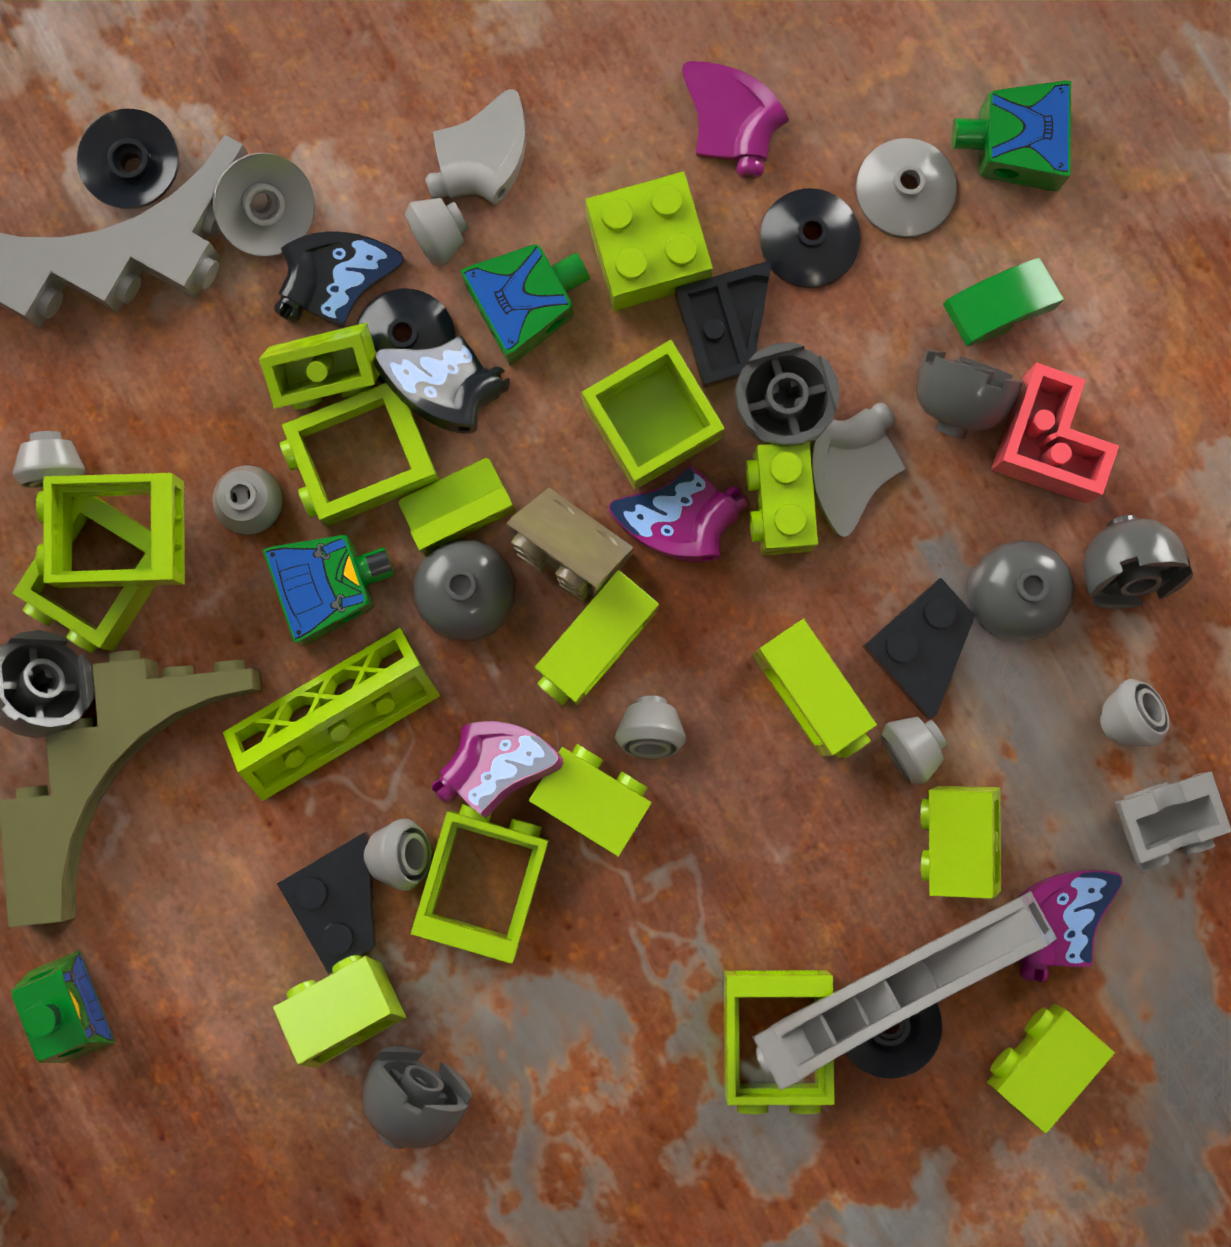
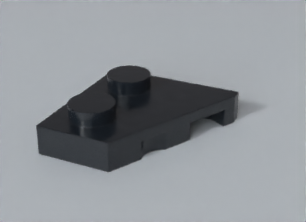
M367 832L360 834L277 883L328 974L333 972L332 967L341 960L354 955H362L376 946L375 920L373 919L372 902L374 901L373 880H371V874L364 861V850L370 839Z

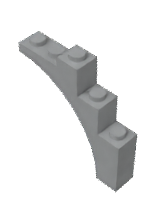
M224 135L203 166L172 195L139 216L108 228L66 237H19L0 233V306L41 328L45 319L53 317L60 308L63 300L62 290L67 285L118 313L123 304L130 303L138 293L141 285V277L139 276L142 271L149 273L195 299L201 288L207 289L212 284L219 270V262L217 261L220 255L211 243L207 241L209 235L215 236L220 231L213 212L215 187L222 173L233 162L249 155L244 145Z
M1029 891L771 1025L770 1028L754 1036L758 1045V1061L766 1075L775 1079L779 1089L782 1090L868 1039L963 988L1048 946L1057 938L1032 892Z

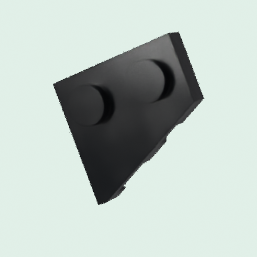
M769 261L675 287V296L703 388L739 378L742 369L756 353L771 272Z
M939 578L862 647L926 719L931 720L938 713L975 615L946 582Z

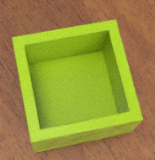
M684 171L585 199L586 219L613 311L674 295L675 287L712 276V263Z
M672 340L667 341L581 392L582 405L633 490L638 489L722 439L725 427Z

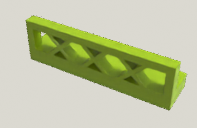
M400 627L225 730L223 734L238 773L257 796L264 801L440 697V694L434 682L419 662L407 636ZM399 649L401 650L404 658L385 669L378 668L383 658ZM348 679H356L350 690L341 695H333L339 684ZM304 705L311 706L306 716L295 722L289 721L295 710ZM260 731L266 732L260 743L246 751L244 750L243 741Z

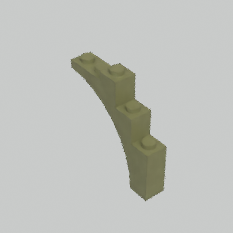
M138 650L112 652L108 654L109 662L92 664L98 726L95 727L94 718H80L65 730L46 736L51 795L48 794V785L16 788V799L0 800V831L8 927L55 923L76 918L77 873L85 836L101 799L123 766L152 737L185 715L223 699L262 691L260 670L246 668L245 660H231L213 663L214 672L194 674V666L162 668V677L159 678L157 661L146 658L141 659V653Z

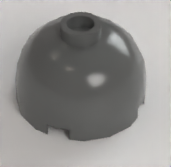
M794 342L772 344L756 352L742 369L735 389L736 412L745 430L761 444H774L780 447L803 445L819 438L832 423L840 401L838 378L829 361L820 354L818 357L814 352L804 349V345Z
M926 349L918 370L916 391L917 399L923 410L939 420L936 430L953 437L965 439L967 431H988L997 427L1009 416L1017 402L1024 383L1023 380L1012 379V374L962 356L953 362L944 359L946 352Z
M1134 515L1120 516L1108 522L1107 528L1098 533L1086 548L1083 560L1087 592L1090 599H1093L1094 605L1098 608L1125 609L1141 606L1142 601L1137 596L1150 594L1155 591L1160 600L1183 588L1193 577L1190 558L1181 538L1164 523L1145 518L1137 519Z
M454 540L436 547L423 559L414 578V601L420 617L435 633L455 641L475 642L493 635L507 622L515 603L516 582L508 562L493 547L477 540Z
M1016 540L996 546L981 558L970 575L967 596L971 611L975 615L976 620L979 624L982 623L988 631L992 632L993 636L1002 641L1025 643L1046 637L1064 622L1073 606L1075 585L1070 567L1058 552L1042 543Z
M42 630L20 632L10 638L7 643L0 646V725L16 735L37 739L63 731L80 719L94 697V676L90 663L83 653L77 656L71 648L65 645L68 642L67 639L59 634Z
M402 1046L383 1048L372 1063L363 1085V1110L372 1127L378 1132L380 1139L393 1148L420 1149L436 1146L447 1139L463 1119L469 1106L467 1104L471 1099V1090L464 1079L449 1065L441 1062L439 1072L418 1062L425 1052Z

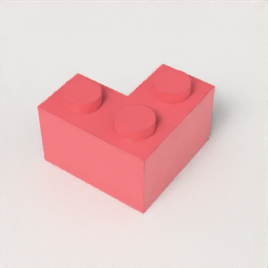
M1039 363L1034 364L1022 377L1024 383L1017 402L1009 415L991 470L1087 504L1103 495L1119 445L1070 429L1086 381L1085 379Z

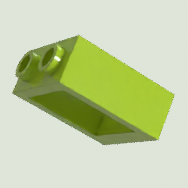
M387 383L282 424L287 440L279 442L290 470L293 471L299 468L306 485L298 489L304 508L310 518L318 515L319 520L327 527L420 490L439 480L411 409L401 401ZM386 405L411 469L329 502L303 437Z
M173 473L43 476V491H39L37 494L36 512L39 522L43 523L44 543L39 544L37 547L36 564L39 574L44 575V583L57 588L185 585L183 480ZM151 495V569L72 571V497Z
M96 496L73 498L72 543L88 518L145 552L135 569H151L150 529ZM36 557L12 594L27 602L23 611L47 626H50L55 620L70 629L66 638L84 650L94 653L95 649L99 647L114 652L155 586H124L98 628L41 593L46 583H44V575H40L38 572Z
M618 570L535 666L538 673L543 676L537 683L539 687L561 706L568 699L578 706L656 615L659 603Z
M804 618L752 654V657L820 756H832L835 754L838 759L841 757L847 758L871 741L866 732L877 726L876 722Z
M462 804L460 813L452 810L446 813L411 934L512 964L516 957L550 839L539 836L542 829L541 826L513 818L510 827L490 822L491 814L485 818L470 805ZM459 828L532 849L508 935L435 914Z
M724 970L725 1099L727 1105H737L738 1113L764 1114L768 1113V1105H789L791 1113L816 1114L821 1112V1105H834V1060L815 1070V1083H794L782 1090L779 1089L777 1083H740L739 997H814L815 1003L833 993V975L827 970Z

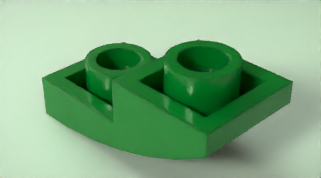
M1036 258L968 287L948 298L943 303V306L965 345L968 347L1006 334L1017 322L1055 310L1064 298L1041 259Z

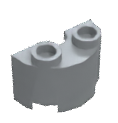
M1212 771L1195 774L1179 782L1171 784L1165 782L1124 796V800L1115 802L1130 850L1140 871L1170 863L1168 854L1180 847L1183 848L1185 855L1215 847L1213 838L1231 832Z

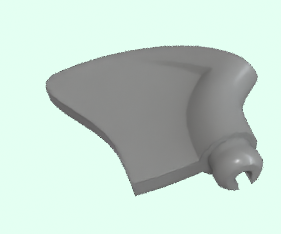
M508 89L470 120L457 126L433 132L441 171L430 173L425 179L432 199H443L449 196L451 200L467 195H479L493 204H498L508 194L520 172L526 145L524 112L519 94L514 89Z
M876 403L870 410L865 408L844 421L833 419L821 436L811 441L810 455L814 494L826 521L833 532L839 537L850 535L875 491L887 480L905 469L894 446L886 436L885 430L894 425L895 416L885 403Z

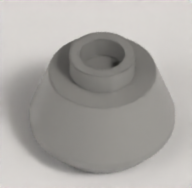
M441 198L409 203L404 215L424 255L431 264L442 266L447 264L465 243L461 233L469 229L455 202H452L446 206Z
M39 431L29 434L30 441L20 445L12 472L13 477L22 487L43 488V476L84 475L85 466L73 442L62 439L61 432Z
M245 465L231 469L220 478L213 492V508L218 520L227 529L238 534L252 535L268 529L277 520L282 509L283 496L277 480L268 471L256 466Z
M1127 679L1104 702L1100 723L1106 736L1112 741H1117L1122 746H1156L1163 742L1167 734L1169 715L1162 698L1151 685L1142 681Z
M642 696L636 700V703L627 707L615 733V740L621 749L631 756L645 759H660L675 755L686 743V734L677 710L667 704L665 698Z
M919 717L891 721L885 724L881 733V739L888 754L903 777L910 784H925L944 761L941 750L948 747L943 734L932 720L925 724Z
M398 819L372 834L364 850V861L370 874L376 880L401 891L412 890L418 886L429 871L431 864L430 842L426 833L414 821Z

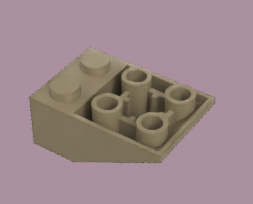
M547 488L512 516L507 523L513 538L511 543L515 546L514 550L517 552L516 556L540 573L546 566L550 568L558 577L556 579L559 582L558 586L582 603L587 596L594 599L618 570L621 571L633 554V547L551 488Z

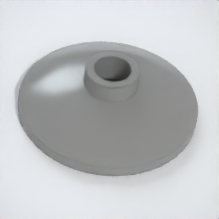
M911 138L891 140L874 149L864 160L856 181L857 201L866 219L878 230L901 238L922 236L937 228L950 213L957 191L955 174L947 158L929 143ZM905 175H911L917 180L918 187L906 189L902 186L900 178Z
M253 153L239 158L222 173L215 187L213 212L216 223L221 233L231 244L248 254L256 256L281 254V247L306 235L314 216V194L307 177L293 162L276 154ZM265 193L268 200L266 207L260 211H255L252 207L253 197L256 194Z

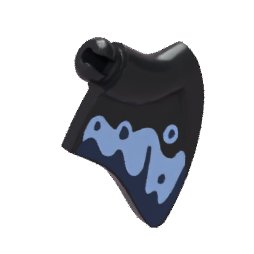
M326 231L297 238L281 247V252L287 262L288 272L278 293L281 297L274 305L275 313L293 323L300 319L302 311L305 310L344 328L352 309L361 296L371 287L396 271L403 264L404 257L400 251L383 242L355 233Z
M461 335L436 348L422 350L381 349L373 357V363L377 371L403 403L428 422L456 433L468 434L477 430L479 411L484 406L498 399L500 394L507 392L510 387V378L505 380L501 378V374L505 370L498 366L489 370L484 368Z

